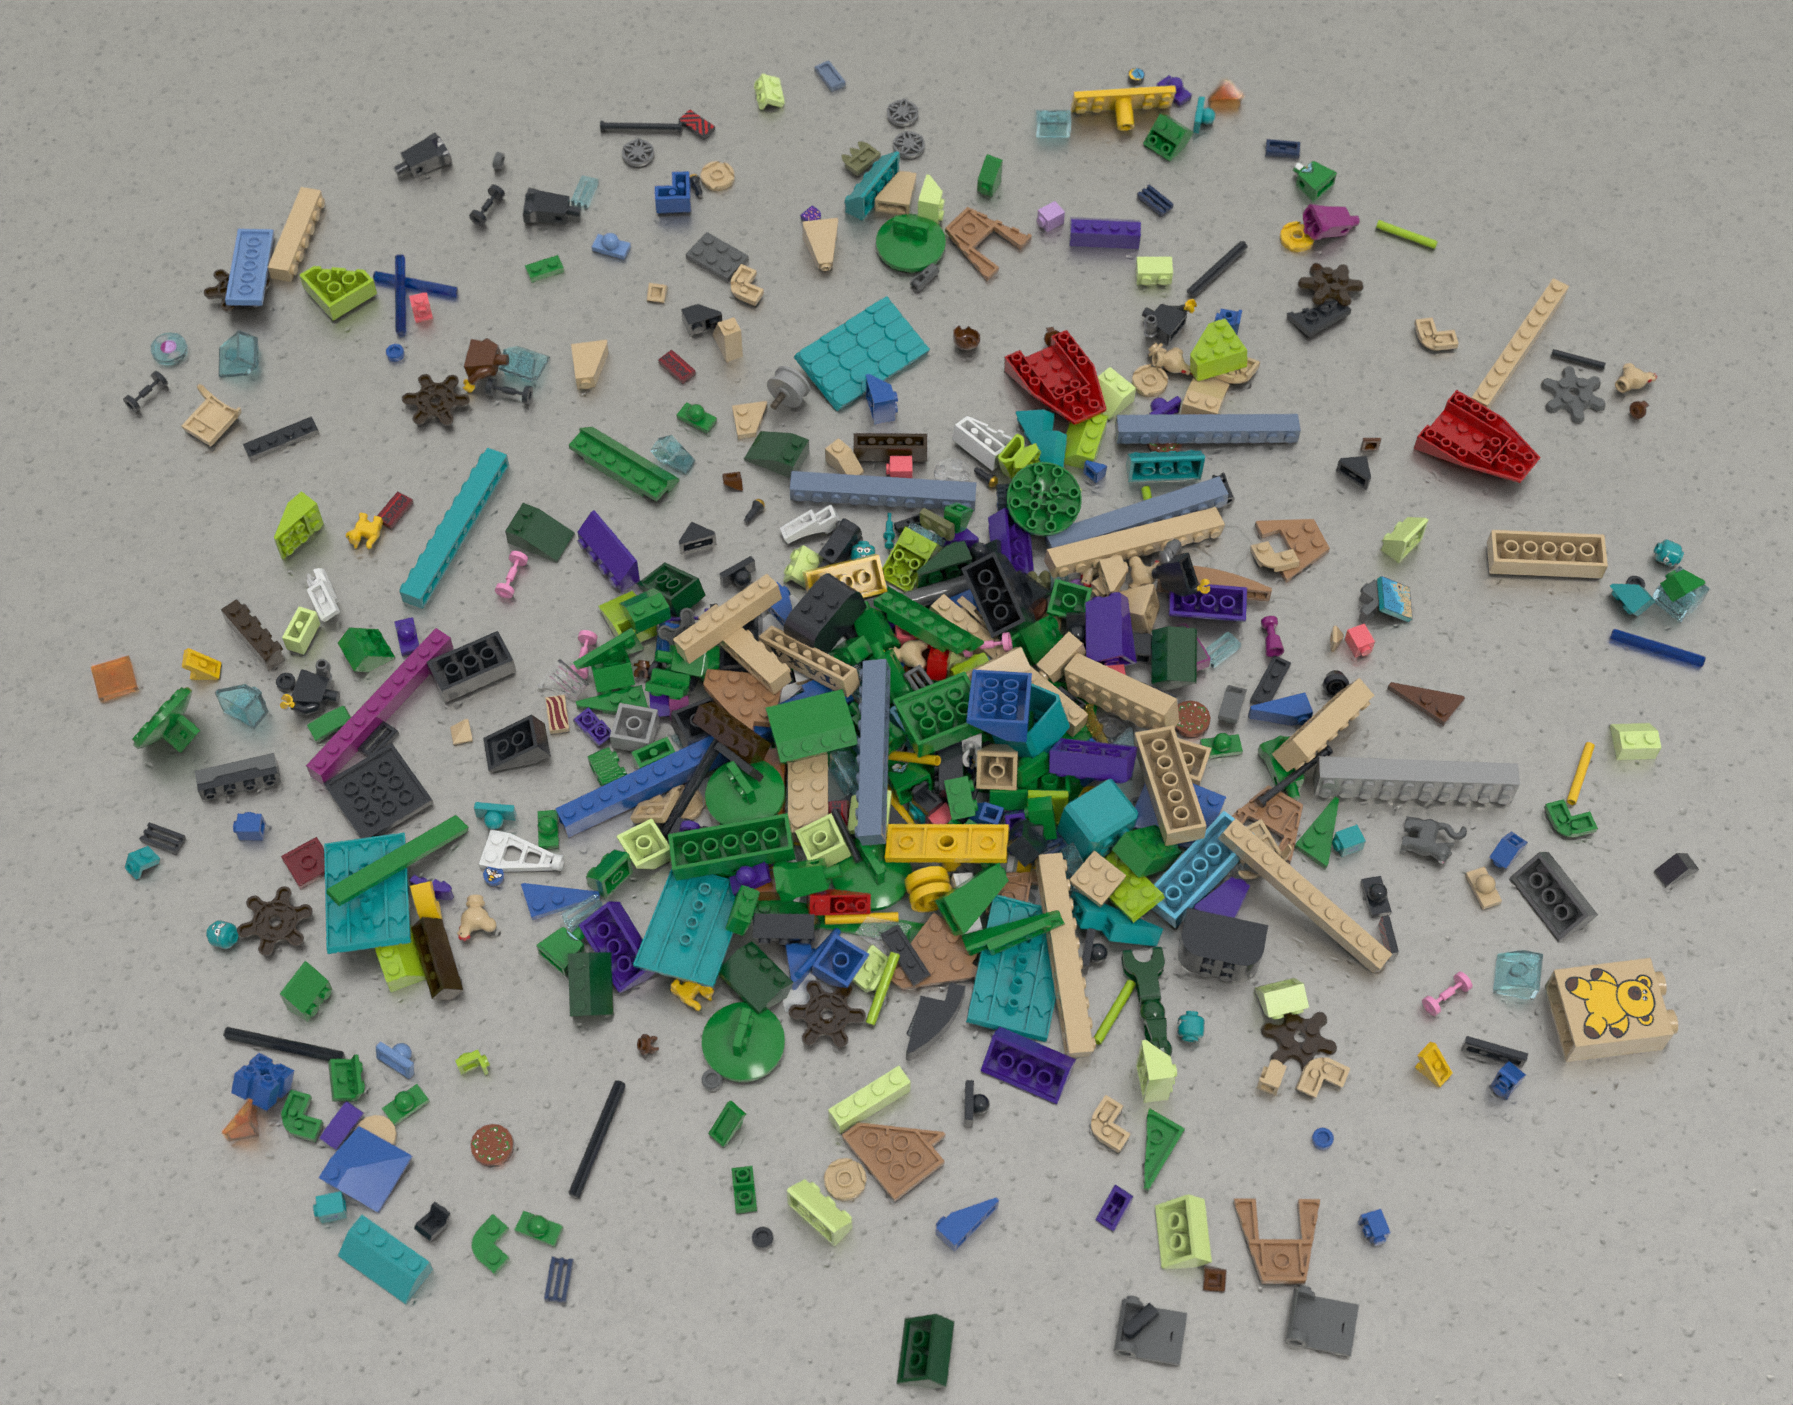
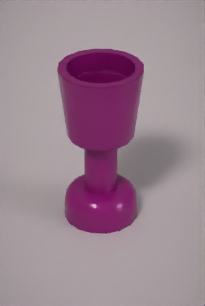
M1266 616L1261 619L1262 628L1268 632V636L1265 638L1266 656H1281L1285 650L1280 636L1275 633V628L1278 626V618L1276 616Z

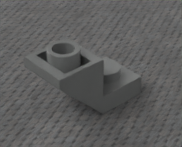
M1375 579L1369 584H1364L1360 590L1359 600L1364 605L1359 611L1361 614L1358 621L1362 624H1366L1374 617L1379 607L1378 585Z
M1232 685L1227 686L1218 719L1228 724L1237 723L1247 689Z

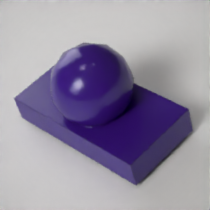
M1168 75L1157 83L1156 87L1175 86L1176 93L1173 102L1179 107L1192 99V94L1183 87V81L1178 77Z
M1176 396L1167 402L1165 399L1157 397L1150 404L1152 412L1149 415H1174L1180 411L1181 399Z
M413 617L394 621L402 656L410 655L419 646Z
M762 862L754 867L742 866L737 870L736 875L729 877L732 893L735 897L742 885L756 889L771 882L766 862Z

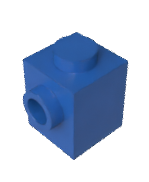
M253 812L237 814V821L233 823V832L236 833L239 840L263 841L266 822L262 814H255Z

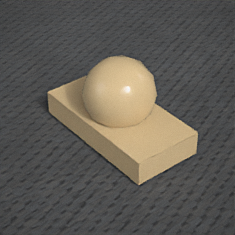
M1485 866L1466 872L1465 876L1482 910L1501 904L1502 899L1495 888V879L1488 874Z

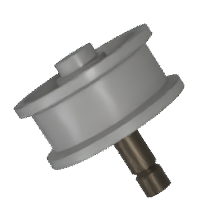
M787 366L778 367L775 371V377H771L767 382L768 391L775 398L770 405L773 410H776L781 403L792 408L799 407L802 403V397L807 396L810 392V385L805 377L795 369Z

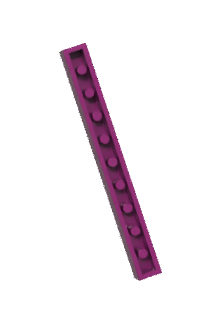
M435 628L309 761L306 767L310 777L323 786L324 782L335 777L358 752L357 748L383 721L386 722L430 675L427 661L454 649L451 637Z

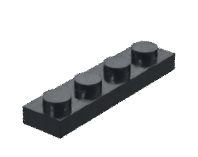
M311 416L243 444V447L250 461H254L318 435L319 430Z

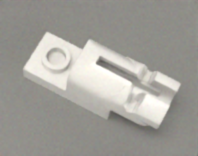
M317 568L313 570L316 577H312L309 573L307 574L309 588L306 590L321 621L326 622L340 613L336 604L339 600L326 571L322 568Z
M981 733L962 741L964 766L969 767V756H973L975 767H977V751L982 748Z

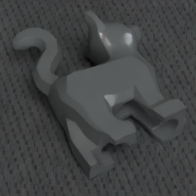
M1406 816L1404 832L1416 831L1417 838L1403 837L1400 853L1405 854L1406 851H1412L1421 856H1432L1440 864L1445 863L1446 859L1452 855L1451 848L1454 847L1455 843H1435L1438 832L1445 830L1452 839L1461 840L1467 835V829L1462 826L1460 832L1456 833L1447 823Z

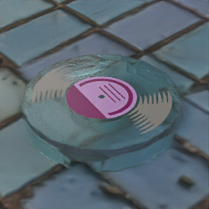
M171 332L158 336L153 340L150 347L153 358L158 363L164 365L178 363V360L183 359L188 352V346L183 336Z

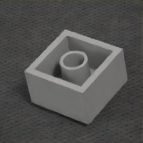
M619 703L610 734L612 748L633 752L653 743L659 724L658 710Z

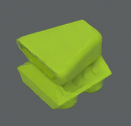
M1016 434L998 456L1002 473L1013 479L1024 467L1040 462L1038 459L1041 455V450L1038 449L1036 443L1024 448V437Z

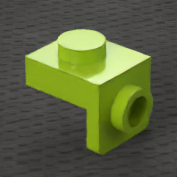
M478 1049L471 1053H463L455 1060L461 1075L478 1066H481L484 1075L489 1074L487 1067L490 1066L485 1054L481 1056Z

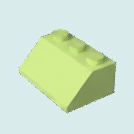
M1142 1040L1136 1067L1143 1103L1168 1100L1170 1092H1173L1175 1077H1177L1176 1065L1172 1064L1171 1057L1147 1040Z
M804 1179L787 1189L788 1205L834 1247L852 1229V1217L845 1210L840 1211L832 1198L829 1196L824 1197L820 1193V1188L815 1183H809Z
M1187 1194L1155 1205L1162 1269L1195 1268L1211 1263L1205 1199Z

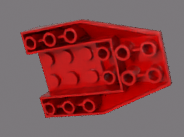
M1068 330L1051 336V346L1025 357L1021 350H1018L1004 357V371L1029 394L1072 424H1079L1107 411L1095 366Z
M1458 390L1447 400L1444 410L1432 425L1429 426L1427 424L1420 432L1413 448L1460 466L1518 483L1525 479L1541 458L1502 416Z

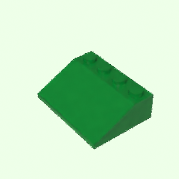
M965 671L893 699L908 740L918 758L985 732L967 723L971 681Z
M843 689L765 708L779 765L858 746L854 724Z
M1049 771L1023 788L1017 785L1016 790L989 789V803L1002 807L1004 810H1023L1024 807H1027L1028 790L1068 791V804L1070 803L1069 775L1060 777L1056 776L1055 773H1049Z

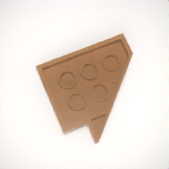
M707 669L703 684L705 691L720 707L753 731L755 726L770 727L765 708L778 705L783 690L782 688L773 695L750 673Z
M933 913L911 942L931 977L913 987L897 963L891 983L901 990L975 979L977 966L973 963L981 952L969 956L962 935L954 936L947 922Z
M858 1122L842 1134V1139L894 1202L945 1164L944 1159L933 1147L945 1138L944 1132Z

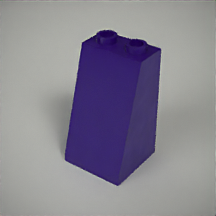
M1114 592L1109 594L1110 596L1108 597L1098 596L1092 598L1091 601H1087L1086 657L1105 666L1137 664L1128 597L1120 592Z

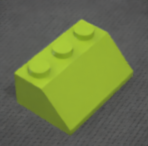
M1099 414L1076 425L1070 422L1066 433L1065 465L1084 469L1086 460L1096 461L1107 429V415Z
M412 930L411 943H400L398 945L375 948L390 992L426 980Z

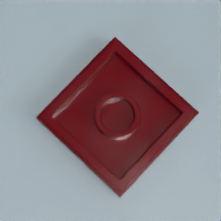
M317 837L281 856L300 890L325 876L324 848Z

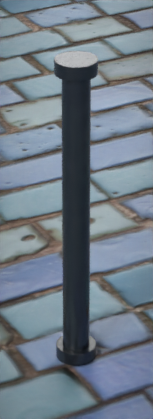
M600 120V131H604V129L678 130V132H682V122L618 123Z
M1327 745L1315 754L1316 756L1311 761L1305 762L1304 765L1288 775L1263 796H1258L1255 799L1256 803L1261 808H1264L1269 800L1317 764L1319 756H1330L1333 754L1332 748Z

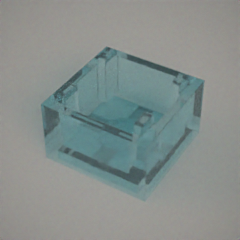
M1679 566L1675 571L1677 573L1683 570L1684 568ZM1660 584L1652 598L1656 601L1655 604L1681 623L1704 601L1710 588L1704 584L1672 603Z

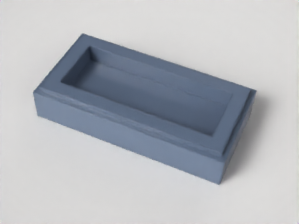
M829 60L814 66V71L831 92L846 86V81Z

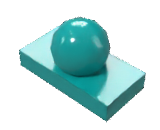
M1203 96L1198 97L1193 132L1199 134L1201 122L1206 125L1211 124L1216 118L1213 109L1204 108L1205 97Z
M475 802L474 804L476 817L484 818L485 826L491 830L500 828L504 820L516 821L517 814L514 805Z

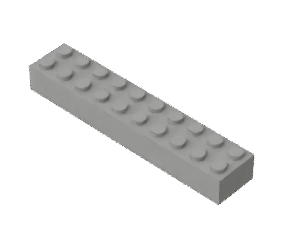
M1319 756L1313 774L1314 796L1323 798L1337 796L1341 798L1360 797L1361 799L1380 798L1381 800L1392 798L1403 801L1419 799L1420 801L1439 800L1440 802L1459 801L1461 803L1474 801L1483 804L1488 802L1507 804L1512 803L1520 786L1518 763Z

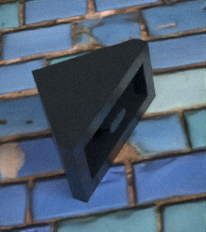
M1367 456L1340 458L1336 471L1367 490L1371 481Z
M694 522L689 524L678 541L680 554L717 545L715 531Z
M1676 853L1655 869L1654 872L1666 888L1698 872L1699 868L1688 853Z

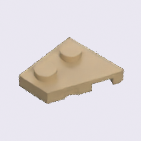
M767 401L732 406L738 439L756 437L759 430L758 427L763 420L764 411L767 409Z
M673 789L669 796L662 797L658 795L650 800L638 803L630 819L633 823H643L651 818L654 823H665L680 796V792L677 789Z

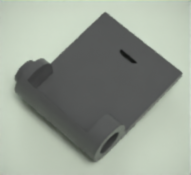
M1300 1285L1298 1288H1295L1293 1290L1285 1342L1294 1346L1351 1357L1359 1304L1317 1297L1315 1292L1311 1291L1312 1289L1308 1286Z
M1127 1296V1298L1122 1299L1114 1353L1124 1357L1180 1366L1187 1313L1156 1308L1159 1316L1134 1339L1130 1340L1124 1336L1123 1325L1145 1306L1140 1301V1298L1136 1296Z

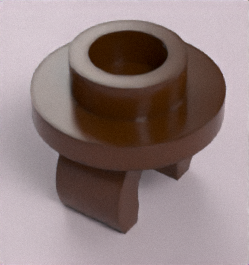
M1054 327L1046 328L1047 333L1044 335V342L1048 346H1051V336L1060 333L1058 330H1054Z
M1645 400L1631 403L1629 407L1630 414L1636 419L1643 418L1646 415V408L1649 407V404Z
M638 660V663H634V667H638L634 671V677L639 678L640 672L644 671V678L649 679L648 669L651 666L649 665L650 661Z
M642 1034L637 1041V1049L642 1055L656 1053L659 1047H653L651 1043H655L658 1037H649L648 1034Z

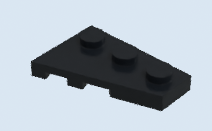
M1337 300L1323 303L1317 308L1309 309L1307 307L1303 308L1302 312H1288L1287 319L1310 338L1351 314V308L1339 304Z

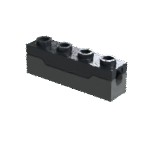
M274 753L195 771L197 789L202 800H212L223 795H234L236 792L245 790L252 791L258 787L273 786L281 782L278 761Z

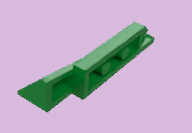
M1059 910L963 934L962 939L969 956H973L986 949H989L993 956L1063 926L1065 923Z

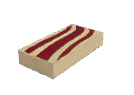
M565 695L545 697L550 734L569 732Z

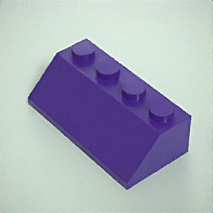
M1070 217L1069 246L1139 249L1141 239L1140 220Z
M1006 508L989 516L990 542L995 539L1001 541V553L1009 559L1016 572L1018 570L1025 573L1034 571L1031 534L1021 529L1014 522Z
M593 510L577 531L579 538L577 542L582 550L585 549L588 552L591 561H596L601 573L609 577L611 585L614 588L617 587L622 593L640 581L638 562L597 512Z
M1208 584L1203 586H1210L1208 593L1203 594L1197 591V594L1184 597L1169 591V616L1246 622L1247 587Z
M1061 738L1050 749L1049 773H1055L1056 776L1060 777L1072 775L1078 779L1089 777L1094 778L1096 781L1112 779L1115 783H1125L1132 776L1138 747Z
M608 901L579 924L594 952L612 953V981L619 993L645 982L655 974V972L633 967L643 939L620 902Z
M999 1026L993 1034L980 1071L1058 1104L1076 1059Z

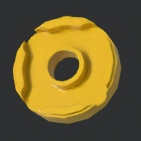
M1298 221L1285 224L1280 232L1279 239L1286 249L1293 252H1304L1311 248L1314 240L1308 234H1304V224H1300L1301 222ZM1293 235H1299L1301 238H1295Z

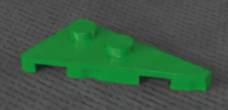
M1336 796L1294 846V848L1325 870L1329 863L1339 799Z

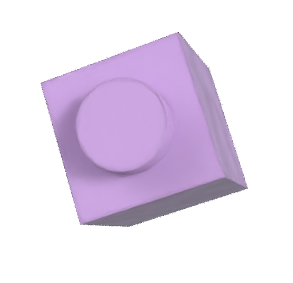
M1055 201L1038 209L1037 223L1046 232L1064 224L1065 212Z

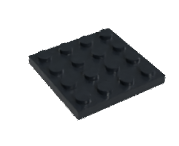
M392 743L323 783L360 838L380 836L433 804L432 798Z

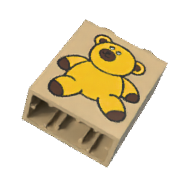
M1651 958L1556 969L1552 972L1545 985L1566 1062L1663 1050L1672 1036L1678 1032L1676 1013L1673 1009L1666 1010L1662 997L1666 995L1667 991L1664 974L1661 971H1654Z

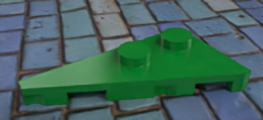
M630 628L573 663L577 670L642 651L644 647L633 629Z
M642 685L576 701L577 708L586 710L589 707L590 709L601 710L603 713L616 715L619 703L648 708Z
M1149 1108L1147 1113L1143 1188L1147 1192L1185 1131V1128Z

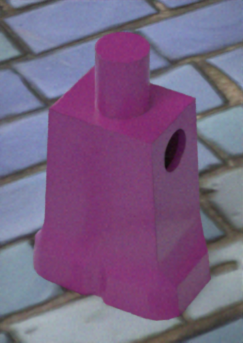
M1309 204L1303 211L1304 234H1308L1313 240L1346 236L1353 226L1359 225L1360 219L1357 215L1350 216L1346 207Z

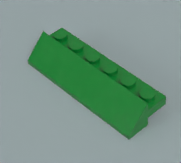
M592 426L579 428L580 433L568 444L569 449L582 456L585 463L642 497L646 495L656 502L665 492L669 493L680 481L676 476Z
M887 586L886 593L874 599V606L887 613L888 621L941 652L950 650L955 654H959L965 649L972 652L984 644L982 639Z

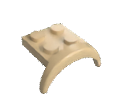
M198 384L197 389L205 398V401L183 423L182 428L207 445L212 446L231 424L238 419L242 411L240 407L234 409L224 404L202 384Z
M1262 819L1246 827L1283 860L1286 861L1292 852L1291 844H1288L1284 851L1281 852ZM1241 859L1239 862L1241 863L1242 867L1244 868V863H1245V862ZM1246 870L1238 871L1240 877L1244 879L1261 877L1259 874Z

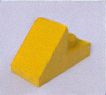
M187 648L184 650L182 668L191 671V680H218L221 661Z
M1429 1042L1417 1055L1420 1061L1416 1064L1415 1068L1437 1087H1441L1453 1074L1436 1043Z

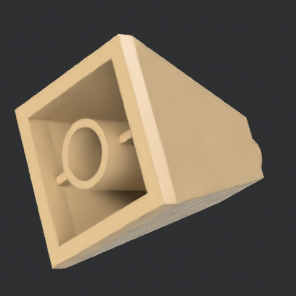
M838 218L803 221V241L817 268L821 269V271H829L833 267Z
M1148 584L1120 591L1121 594L1128 597L1132 629L1141 634H1151L1160 609L1155 585Z
M990 744L977 751L976 788L1016 790L1018 752L1007 744Z

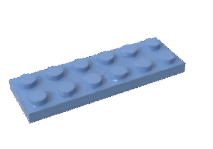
M238 229L225 298L226 305L263 306L268 265L274 240L273 229Z

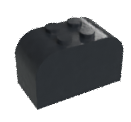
M994 551L961 568L991 638L1002 640V633L1009 632L1012 635L1036 622L1033 609L1013 565L1004 554Z
M824 574L790 612L784 624V634L811 648L815 647L828 654L867 608L863 596L860 592L832 574Z
M1187 908L1178 948L1179 961L1185 969L1198 973L1203 977L1212 976L1225 982L1248 981L1258 971L1264 953L1268 925Z

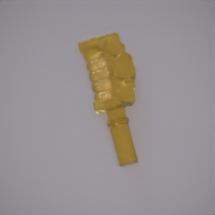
M1093 703L1087 704L1085 712L1088 713L1086 721L1088 731L1091 732L1093 737H1097L1100 743H1109L1106 734L1102 732L1103 724L1098 722L1093 711Z

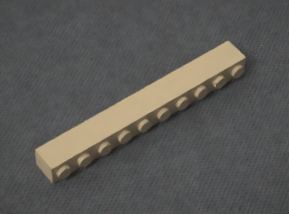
M1554 278L1552 279L1471 397L1473 400L1489 409L1491 408L1565 299L1569 288L1568 285Z
M1213 507L1047 549L1044 562L1052 578L1065 577L1071 573H1081L1087 569L1098 568L1099 560L1121 555L1123 560H1130L1134 556L1150 555L1153 552L1163 551L1167 542L1173 539L1179 540L1181 545L1185 546L1192 542L1198 543L1204 539L1217 538L1221 535L1225 523L1217 508Z
M943 594L931 605V611L983 641H1000L999 639L991 638L988 630L946 595ZM1003 645L982 650L977 648L973 651L974 655L984 652L990 660L1005 653ZM1031 667L1026 670V673H1032L1033 684L1059 694L1070 724V728L1066 732L1072 737L1076 735L1086 725L1088 713Z
M1236 818L1218 837L1222 843L1372 973L1381 969L1390 958L1391 952Z
M1062 853L1042 854L1037 856L1035 860L1042 912L1044 914L1059 910L1065 923L1063 926L1046 932L1064 1053L1072 1058L1087 1057L1094 1052L1096 1042L1095 1038L1091 1036L1090 1030L1093 1024L1092 1018L1088 1017L1087 1011L1089 1009V999L1085 997L1084 992L1086 980L1081 974L1083 961L1078 955L1080 942L1079 938L1075 936L1077 924L1076 919L1072 917L1073 900L1069 898L1068 892L1070 891V881L1066 879L1065 874L1067 862L1063 859Z

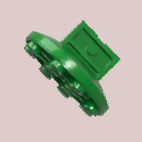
M902 214L889 219L880 227L876 236V250L879 257L892 269L909 273L922 271L931 263L935 265L943 256L946 246V239L942 228L935 221L918 216V214Z
M1038 462L1024 467L1013 477L1008 487L1007 507L1012 519L1021 529L1033 535L1053 536L1065 531L1074 523L1081 509L1082 496L1076 479L1065 468L1054 463Z
M189 687L177 689L170 699L162 704L151 720L147 721L132 738L134 741L133 746L141 749L164 738L181 753L200 732L194 723L183 716L188 708L193 691Z
M734 761L727 762L713 773L706 786L705 801L709 813L717 823L723 825L778 815L785 800V787L781 775L771 764L765 761L750 764L763 774L764 778L761 782L748 775Z
M858 838L854 839L853 841L861 855L862 862L856 864L853 857L850 856L832 865H841L843 872L842 877L832 879L834 889L870 893V911L883 910L895 905L907 893L905 879L912 873L911 863L886 862V844L862 846Z
M746 1002L732 1003L715 1012L706 1023L702 1033V1051L709 1067L723 1078L735 1082L755 1081L769 1074L780 1062L785 1049V1034L779 1019L769 1009L758 1015Z

